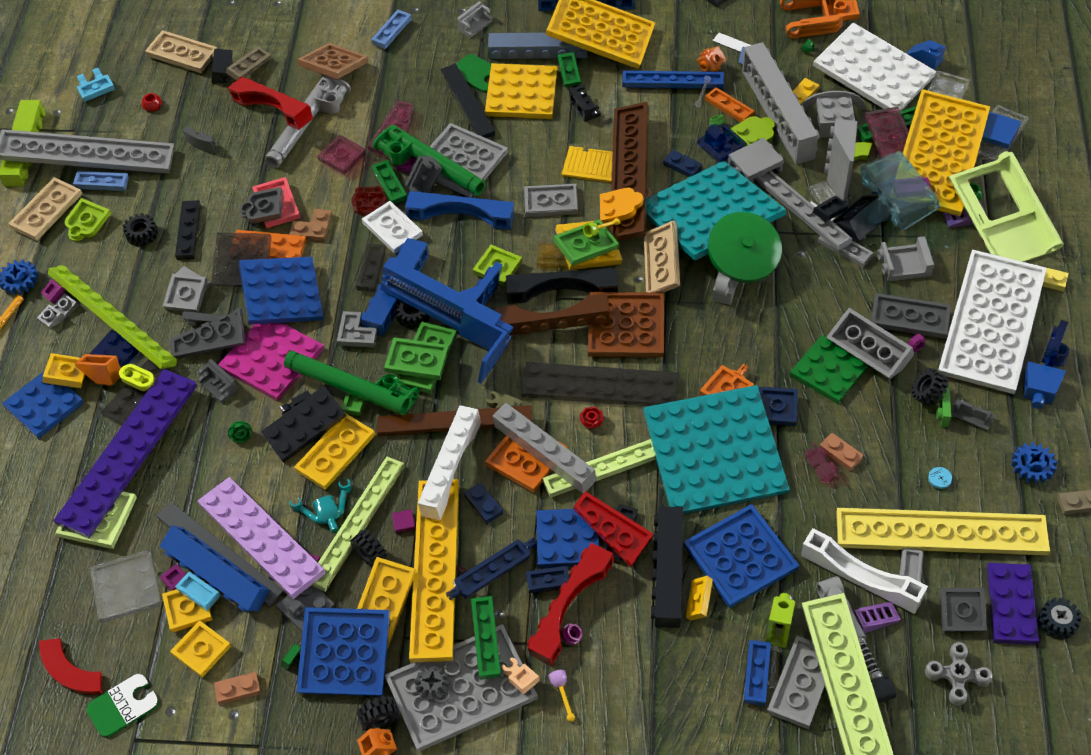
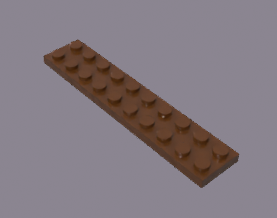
M647 102L614 109L611 191L631 188L634 192L641 193L644 198L643 205L637 209L636 214L632 218L620 221L619 225L610 226L609 232L616 241L646 236L649 105Z

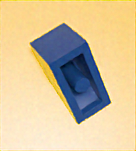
M929 40L914 45L907 54L935 70L943 62L946 47Z

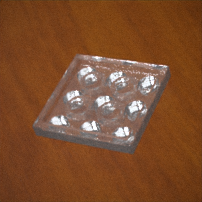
M150 549L89 567L100 623L162 605Z

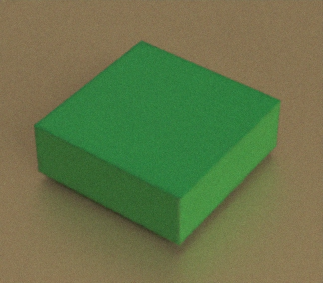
M293 644L283 658L281 667L288 671L300 654V646Z

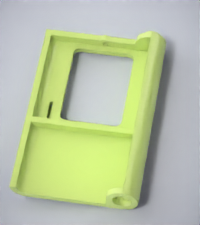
M1003 152L996 161L949 176L989 254L1026 262L1055 252L1064 245L1013 152ZM997 171L1019 208V212L991 221L987 218L968 180Z

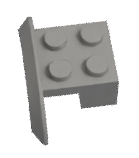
M847 91L821 92L812 95L801 103L806 112L808 107L816 102L818 113L816 126L819 138L830 137L831 126H835V119L855 121L852 102L856 105L857 110H866L863 99Z

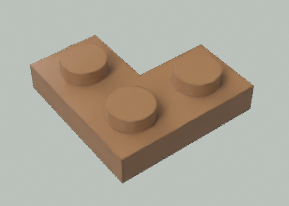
M314 209L311 222L293 221L289 235L306 236V240L325 242L332 218V211Z

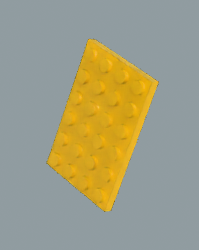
M559 0L545 35L639 69L655 22L596 0Z

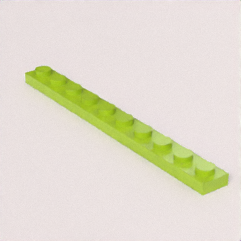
M59 265L49 268L48 275L160 369L176 366L177 359L170 352L161 347L158 342L138 328L135 323L126 318L123 313L103 299L100 294H97L89 285L85 284L78 276L68 270L67 267Z

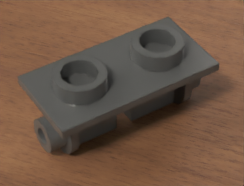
M957 399L951 416L988 431L995 417L991 413L992 411H987L980 407L976 408L973 404L963 401L964 399Z

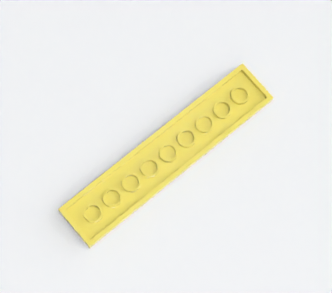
M837 508L836 510L837 543L842 548L888 550L909 548L923 551L1049 555L1050 552L1045 515Z

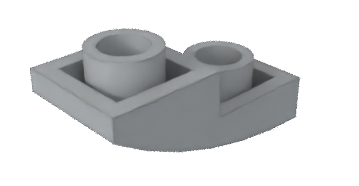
M64 293L54 306L48 304L37 318L52 328L70 316L79 307V304Z

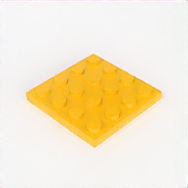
M491 63L485 115L493 117L553 119L557 66Z

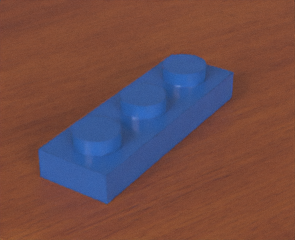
M749 640L743 703L762 706L766 704L770 642Z

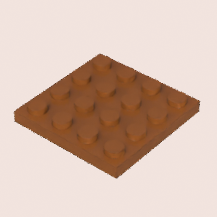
M590 292V295L607 293L611 322L588 326V357H664V293Z

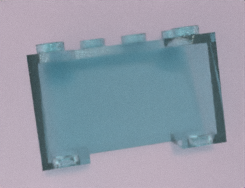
M901 151L860 165L861 170L859 172L863 177L861 179L863 185L866 188L872 189L873 192H878L882 204H887L890 208L889 212L892 215L890 218L895 227L899 226L902 231L940 208L939 201L934 192Z

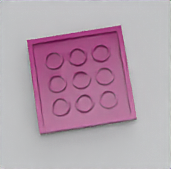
M283 323L255 324L245 335L246 345L234 347L218 366L228 375L279 401L302 375L284 367L287 353L293 350L299 354L316 359L324 350V346Z

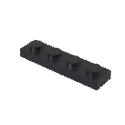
M200 200L182 201L175 252L177 260L195 258L201 209Z

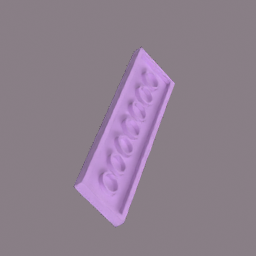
M230 477L198 500L199 505L292 599L296 598L326 574L324 568Z

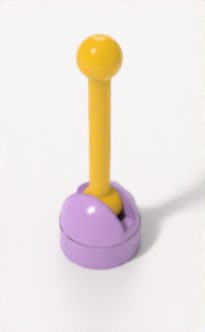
M565 670L554 671L549 674L550 682L554 687L560 689L568 714L567 720L573 722L575 715L571 712L564 690L567 682Z

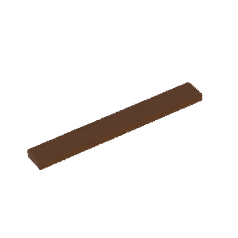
M531 405L512 406L532 422ZM501 407L478 409L481 420L479 429L496 428L493 415ZM457 411L377 416V435L389 436L449 431Z

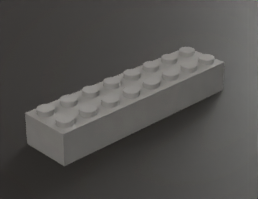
M763 42L744 47L742 73L768 118L775 122L774 128L794 163L797 165L814 160L818 151L819 132L817 129H814L810 117H807L804 107L800 105L797 95L791 90L790 83L786 82L783 72L777 67L776 60L771 57L770 50L765 47Z

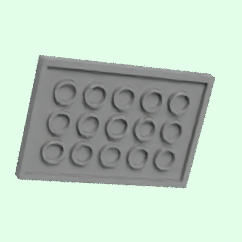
M503 624L496 627L501 677L479 680L475 636L454 645L453 661L411 663L385 675L417 752L538 699L534 687L523 694L509 682V676L503 673L501 667L503 664L507 668L512 667L510 658H515L519 667L523 665ZM434 665L436 668H443L448 674L450 685L448 691L442 697L429 700L417 693L415 680L417 674L423 671L425 667L430 668ZM432 676L430 681H426L429 683L430 689H432L434 683H437L434 676Z

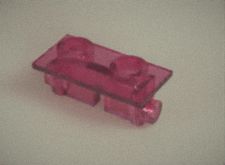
M813 442L812 444L815 448L807 449L805 451V458L813 468L820 464L815 469L820 480L825 482V484L830 483L834 476L839 480L836 474L839 470L832 461L828 463L825 458L828 456L822 446L818 448Z

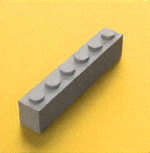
M505 403L493 415L494 424L497 429L582 494L597 480L594 468L509 404Z

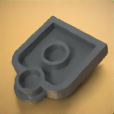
M277 187L252 193L248 197L247 202L243 203L240 207L241 216L248 218L251 223L282 218V188Z

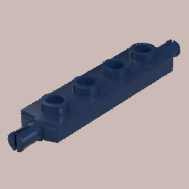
M531 538L523 543L517 539L454 579L453 584L455 588L446 592L447 598L449 597V600H452L461 594L467 599L529 559L531 555L529 549L536 546L537 541L535 538Z

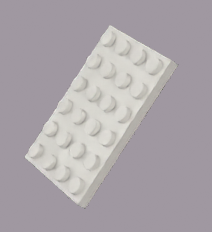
M852 23L813 61L814 67L891 114L902 111L936 75L935 70L855 23Z

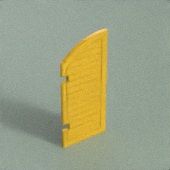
M569 146L562 171L563 177L611 183L612 151L588 149V152L583 151L584 148Z

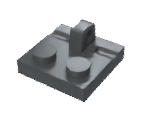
M309 586L294 599L287 595L276 605L277 609L302 633L305 607L336 608L335 603L320 589Z
M984 588L939 589L942 632L987 631Z

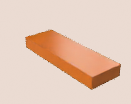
M717 87L705 96L706 102L739 122L755 116L753 109Z

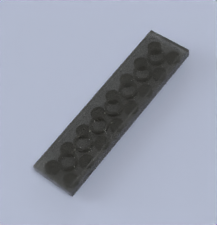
M526 362L521 395L522 398L653 406L676 401L678 372Z

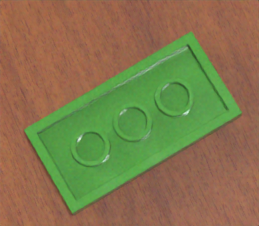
M421 322L413 340L449 345L450 352L457 336V330ZM397 374L399 382L404 383V386L412 389L417 387L419 391L429 394L432 393L437 382L436 379Z

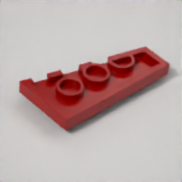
M586 491L574 505L573 510L630 568L653 538L654 534Z

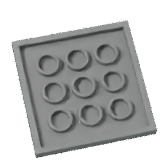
M452 123L444 129L430 146L484 181L508 153L507 147ZM439 174L436 183L468 197L473 195L447 177Z

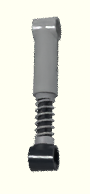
M838 576L816 583L820 598L842 593L845 595L843 584ZM846 598L877 702L880 704L896 698L895 687L889 677L885 678L882 672L879 671L880 668L876 667L877 663H874L875 658L871 657L872 653H869V648L866 647V636Z

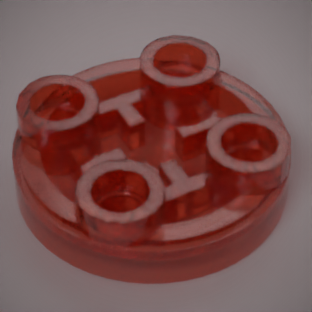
M360 186L355 189L351 203L353 210L358 215L367 216L386 204L387 198L383 188L380 186Z

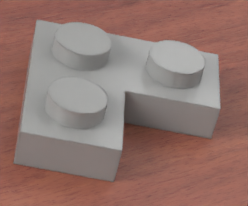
M343 311L337 344L338 346L375 348L377 328L360 327L361 312Z

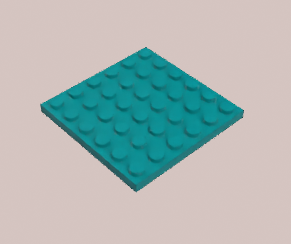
M725 161L719 162L647 198V219L656 227L675 221L677 223L678 246L694 260L708 254L707 244L710 232L714 225L728 214L749 212L763 217L769 223L786 215V209Z
M757 385L643 407L645 421L669 507H683V514L789 493L788 482Z

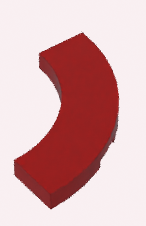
M60 638L39 641L42 662L57 683L81 694H102L101 671H84L73 666L64 655Z

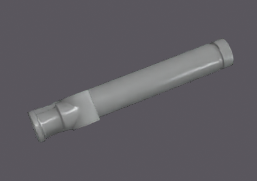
M326 75L322 76L304 103L311 107L313 118L318 111L336 114L340 111L343 96L351 91V87L343 80L332 79ZM311 121L300 130L287 125L265 156V162L270 167L279 168Z

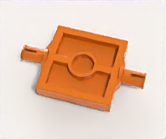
M742 364L735 371L721 365L700 389L699 395L704 396L754 386V383L743 376L749 370V367Z

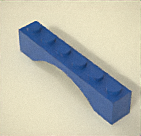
M410 191L405 205L406 216L409 219L426 220L441 214L458 213L477 217L488 223L492 228L511 230L515 215L514 202Z

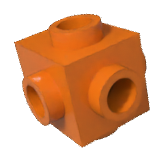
M719 46L702 51L700 53L701 56L696 61L703 72H717L727 59Z
M369 729L357 740L362 755H391L397 749L389 729Z

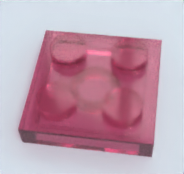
M339 135L318 155V160L345 175L367 153L365 148Z

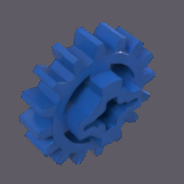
M22 259L18 263L14 260V264L8 262V267L1 268L3 272H0V288L6 294L11 292L12 295H15L18 292L21 295L23 290L29 292L28 288H34L33 283L38 282L36 277L39 275L34 264L31 265L30 261L25 263L24 259Z
M1031 442V445L1028 447L1024 443L1022 448L1017 447L1016 452L1013 453L1011 466L1015 467L1013 472L1020 473L1019 479L1025 477L1026 483H1029L1030 480H1033L1034 484H1037L1038 480L1045 483L1046 479L1050 480L1057 469V460H1054L1055 454L1048 453L1050 448L1042 449V444L1036 447L1034 442Z

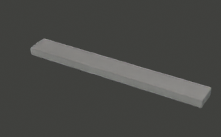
M773 171L754 178L758 184L837 251L852 243L853 238L831 220L825 222L812 213L814 206Z

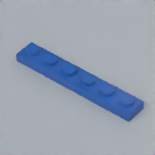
M623 71L622 87L714 89L717 87L718 89H723L724 72Z

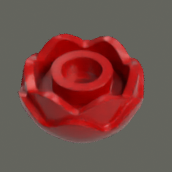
M148 93L142 98L141 105L144 110L152 112L160 109L162 100L157 94Z
M586 407L580 413V422L588 429L598 428L604 421L603 412L597 407Z

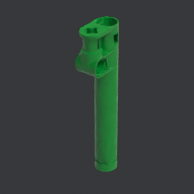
M394 124L381 132L373 141V149L384 152V155L390 158L393 165H402L412 156L416 159L419 156H432L442 167L440 174L470 193L479 196L485 189L486 182Z
M293 350L287 353L284 360V367L289 370H293L400 415H404L415 404L419 396V388L414 387L412 389L404 386V383L399 382V378L393 374H386L376 383H372Z

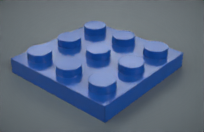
M44 371L2 403L4 408L38 439L84 404L83 400L68 386L43 383Z
M573 509L536 510L538 568L573 567L579 564L582 551L588 548L591 543L599 546L598 534Z

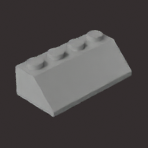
M851 308L847 309L826 337L889 379L901 372L914 356L913 347Z

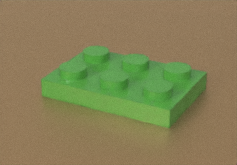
M600 219L593 221L597 225L603 224ZM584 225L554 235L553 238L554 243L572 266L616 250L619 247V243L606 227L599 229L597 235L590 238L584 235Z
M394 337L384 370L387 373L441 380L449 353V345Z

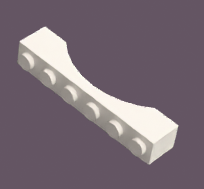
M459 406L418 501L421 516L441 520L448 503L458 463L466 447L475 439L480 427L481 420L478 409Z
M813 528L803 543L802 557L913 614L917 612L925 597L927 585L909 576H899L873 568L846 552L831 537Z

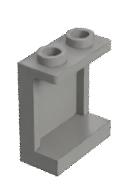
M764 138L729 154L728 164L753 184L754 178L773 169H776L778 172L783 171L784 159L782 155L778 154L772 144L768 143Z
M925 236L918 237L914 245L887 248L886 243L881 242L877 256L882 261L883 275L886 274L887 281L932 276L934 263Z

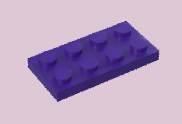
M988 563L986 567L993 643L1037 645L1039 637L1031 565Z

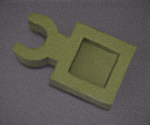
M495 391L490 393L494 400L486 398V405L488 407L499 408L505 403L511 407L522 406L521 400L507 394L500 397Z

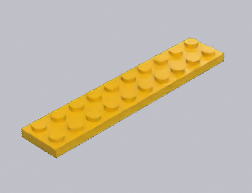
M453 479L448 503L441 520L421 516L417 503L414 559L416 574L413 579L410 663L453 661L455 598L449 600L446 592L455 588L453 582L456 579L459 479ZM419 481L418 501L427 481Z

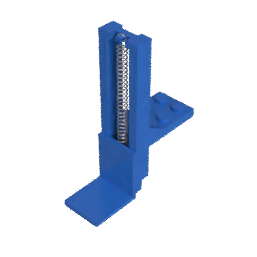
M392 257L384 264L382 270L384 275L381 277L383 281L381 282L380 290L458 330L459 335L489 350L482 360L478 383L482 384L502 356L503 350L509 345L511 339L509 334L514 327L501 321V314L485 306L498 288L502 264L495 262L492 267H488L485 277L483 279L480 278L475 287L461 292L455 291Z

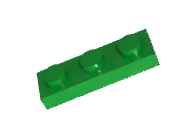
M388 160L372 165V171L388 200L394 205L407 200V194Z

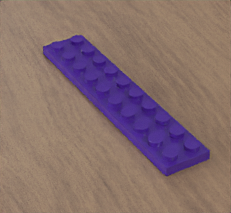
M163 369L53 521L56 525L88 539L196 389L197 384L195 381Z

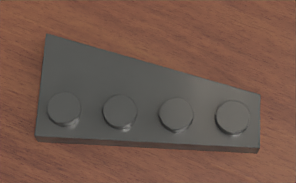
M237 308L233 313L224 314L213 322L202 324V327L195 330L191 329L171 338V355L175 358H181L246 345L242 309Z

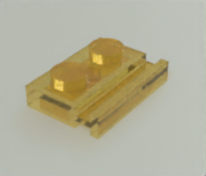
M539 243L537 268L569 269L565 256L556 244Z

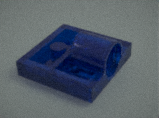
M717 124L710 125L705 135L699 138L697 143L718 163L726 161L729 158V154L747 146V143L726 124L720 126Z
M1061 320L1059 326H1054L1045 350L1046 352L1041 361L1045 366L1060 367L1067 360L1070 351L1069 347L1061 343L1068 325L1067 321Z

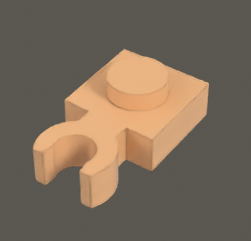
M510 658L512 667L507 668L504 664L501 666L503 673L509 676V682L523 694L540 681L539 676L527 665L523 664L519 667L515 658Z

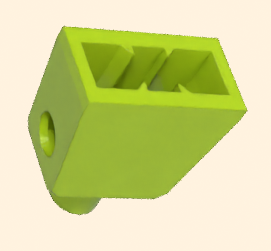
M781 593L779 597H774L765 641L770 642L773 646L782 648L787 647L795 601L787 593ZM776 623L782 624L783 628H778Z

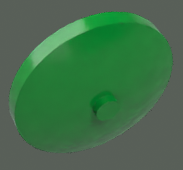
M735 212L724 216L714 225L708 238V254L715 268L731 280L741 283H753L768 277L777 267L782 254V244L776 229L763 217L749 212Z

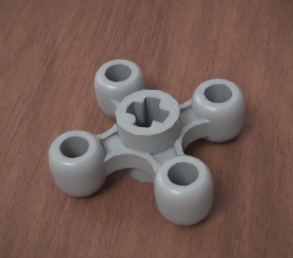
M956 642L951 646L949 652L953 663L949 666H943L937 661H931L926 665L925 675L932 681L940 678L947 679L949 684L952 685L949 701L955 706H961L966 702L968 696L964 685L967 682H974L980 687H986L992 680V672L986 667L970 669L969 665L964 661L968 654L967 646L964 643Z

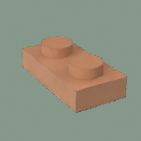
M833 433L819 445V449L850 472L862 461L864 456Z
M257 672L214 682L218 705L261 694Z

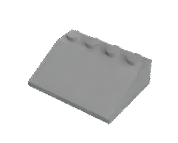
M835 119V126H831L830 137H833V139L829 138L828 149H831V151H827L826 161L829 163H825L824 173L827 174V182L834 196L836 195L847 203L854 162L857 121Z

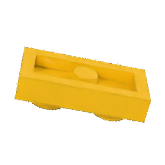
M807 78L801 81L792 91L797 95L800 105L819 90V84Z
M709 576L692 580L685 616L690 621L707 617L713 579Z

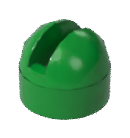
M808 38L800 49L805 53H811L815 46L813 41Z

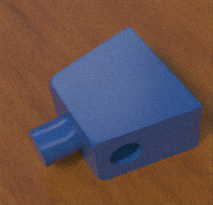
M1028 361L1024 372V397L1032 400V406L1036 409H1042L1044 403L1052 404L1066 370Z

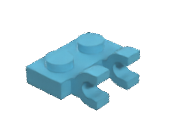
M99 68L92 70L95 75V79L87 82L83 74L77 76L80 82V86H77V89L84 102L115 90L108 74L103 76Z

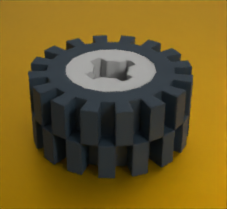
M1052 598L1051 601L1048 600L1044 604L1038 617L1040 618L1038 623L1039 625L1042 624V631L1047 630V636L1051 633L1053 634V639L1060 636V640H1064L1065 636L1068 639L1077 631L1082 616H1079L1081 613L1079 609L1075 610L1077 607L1075 604L1069 605L1070 600L1067 599L1065 603L1063 598H1059L1058 601L1056 598Z

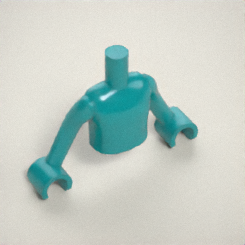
M347 479L348 485L342 486L340 482L338 483L341 491L338 507L331 495L314 501L313 505L317 516L303 506L300 497H298L299 503L293 505L290 500V507L292 511L302 512L315 523H328L331 532L336 533L339 528L335 520L339 519L344 512L346 495L352 489L350 480Z

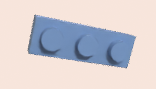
M397 10L371 39L372 44L386 49L412 20L411 14Z
M77 171L73 186L78 189L125 191L129 176L127 173Z

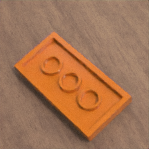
M236 230L228 254L229 262H239V260L302 257L307 241L306 236Z

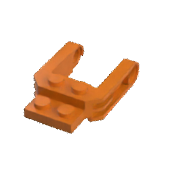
M779 0L783 10L822 6L823 17L802 19L786 25L787 36L792 39L836 33L843 26V21L860 19L856 0H792L788 4L784 3L786 0ZM792 28H799L797 31H790Z

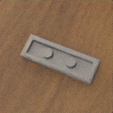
M821 236L818 238V243L862 268L874 257V252L854 241L840 251H837Z

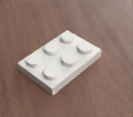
M391 201L362 218V223L394 254L399 252L401 245L405 243L407 238L417 240L423 236L422 230Z

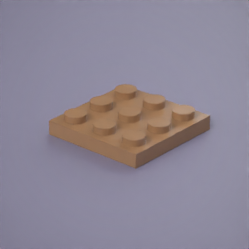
M331 43L298 59L299 66L307 70L316 71L321 75H327L332 79H340L342 76L368 63V56Z

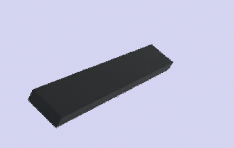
M456 63L440 69L443 78L475 133L484 138L495 135L494 128Z

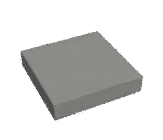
M172 274L163 307L167 310L199 313L208 279L201 276Z

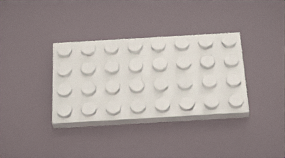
M972 250L938 372L947 377L1015 394L1047 268Z

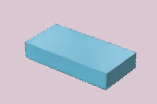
M188 572L175 586L177 591L205 611H208L221 596L218 591L191 572Z

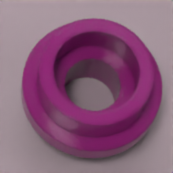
M567 624L562 629V637L566 643L575 645L581 640L582 630L576 624Z

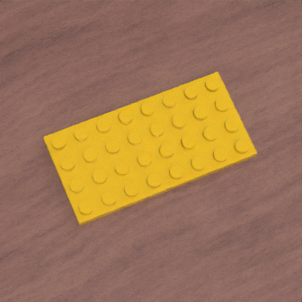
M921 90L895 180L928 177L932 193L928 196L898 198L897 200L961 216L964 205L949 176L974 168L990 106ZM892 188L889 198L895 199V195Z

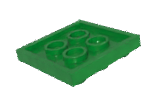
M821 335L790 371V377L839 404L870 366L828 340L826 336Z

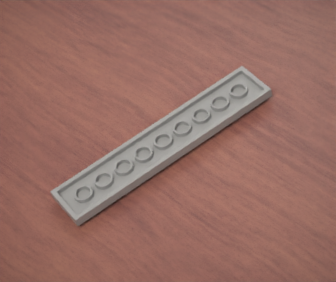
M3 129L0 134V160L169 174L175 149L174 143Z

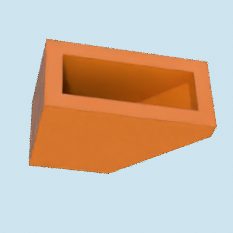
M84 354L75 363V366L96 384L111 386L120 379L119 371L121 368L117 356Z

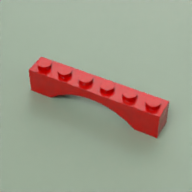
M241 77L228 87L233 101L244 106L262 104L275 107L283 112L287 124L298 130L313 119L311 107L307 103L298 101L284 93L256 83L251 79Z
M593 543L582 551L579 564L573 566L570 572L571 577L568 582L562 584L559 597L551 602L548 615L540 620L539 630L530 637L527 643L529 654L550 666L554 664L562 650L561 627L569 605L586 587L604 579L614 563L612 552Z

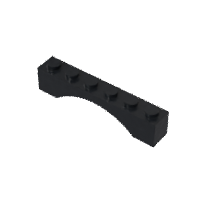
M616 268L506 275L508 304L527 303L542 293L558 289H575L588 293L618 292Z

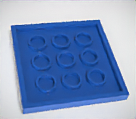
M312 257L239 260L248 325L323 320Z
M752 504L683 541V546L704 575L713 579V587L729 609L799 570L800 566Z
M305 607L296 692L298 694L383 696L390 611Z

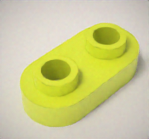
M127 364L119 371L120 378L124 383L141 391H148L155 382L151 372L133 364Z

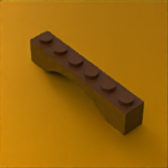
M607 293L588 295L579 303L555 312H531L515 305L496 307V312L502 315L501 321L514 327L509 334L510 336L611 322Z

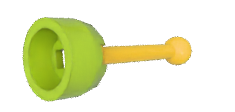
M615 218L612 222L597 225L594 222L586 223L583 226L584 235L588 238L594 237L599 232V229L611 225H619L620 220Z

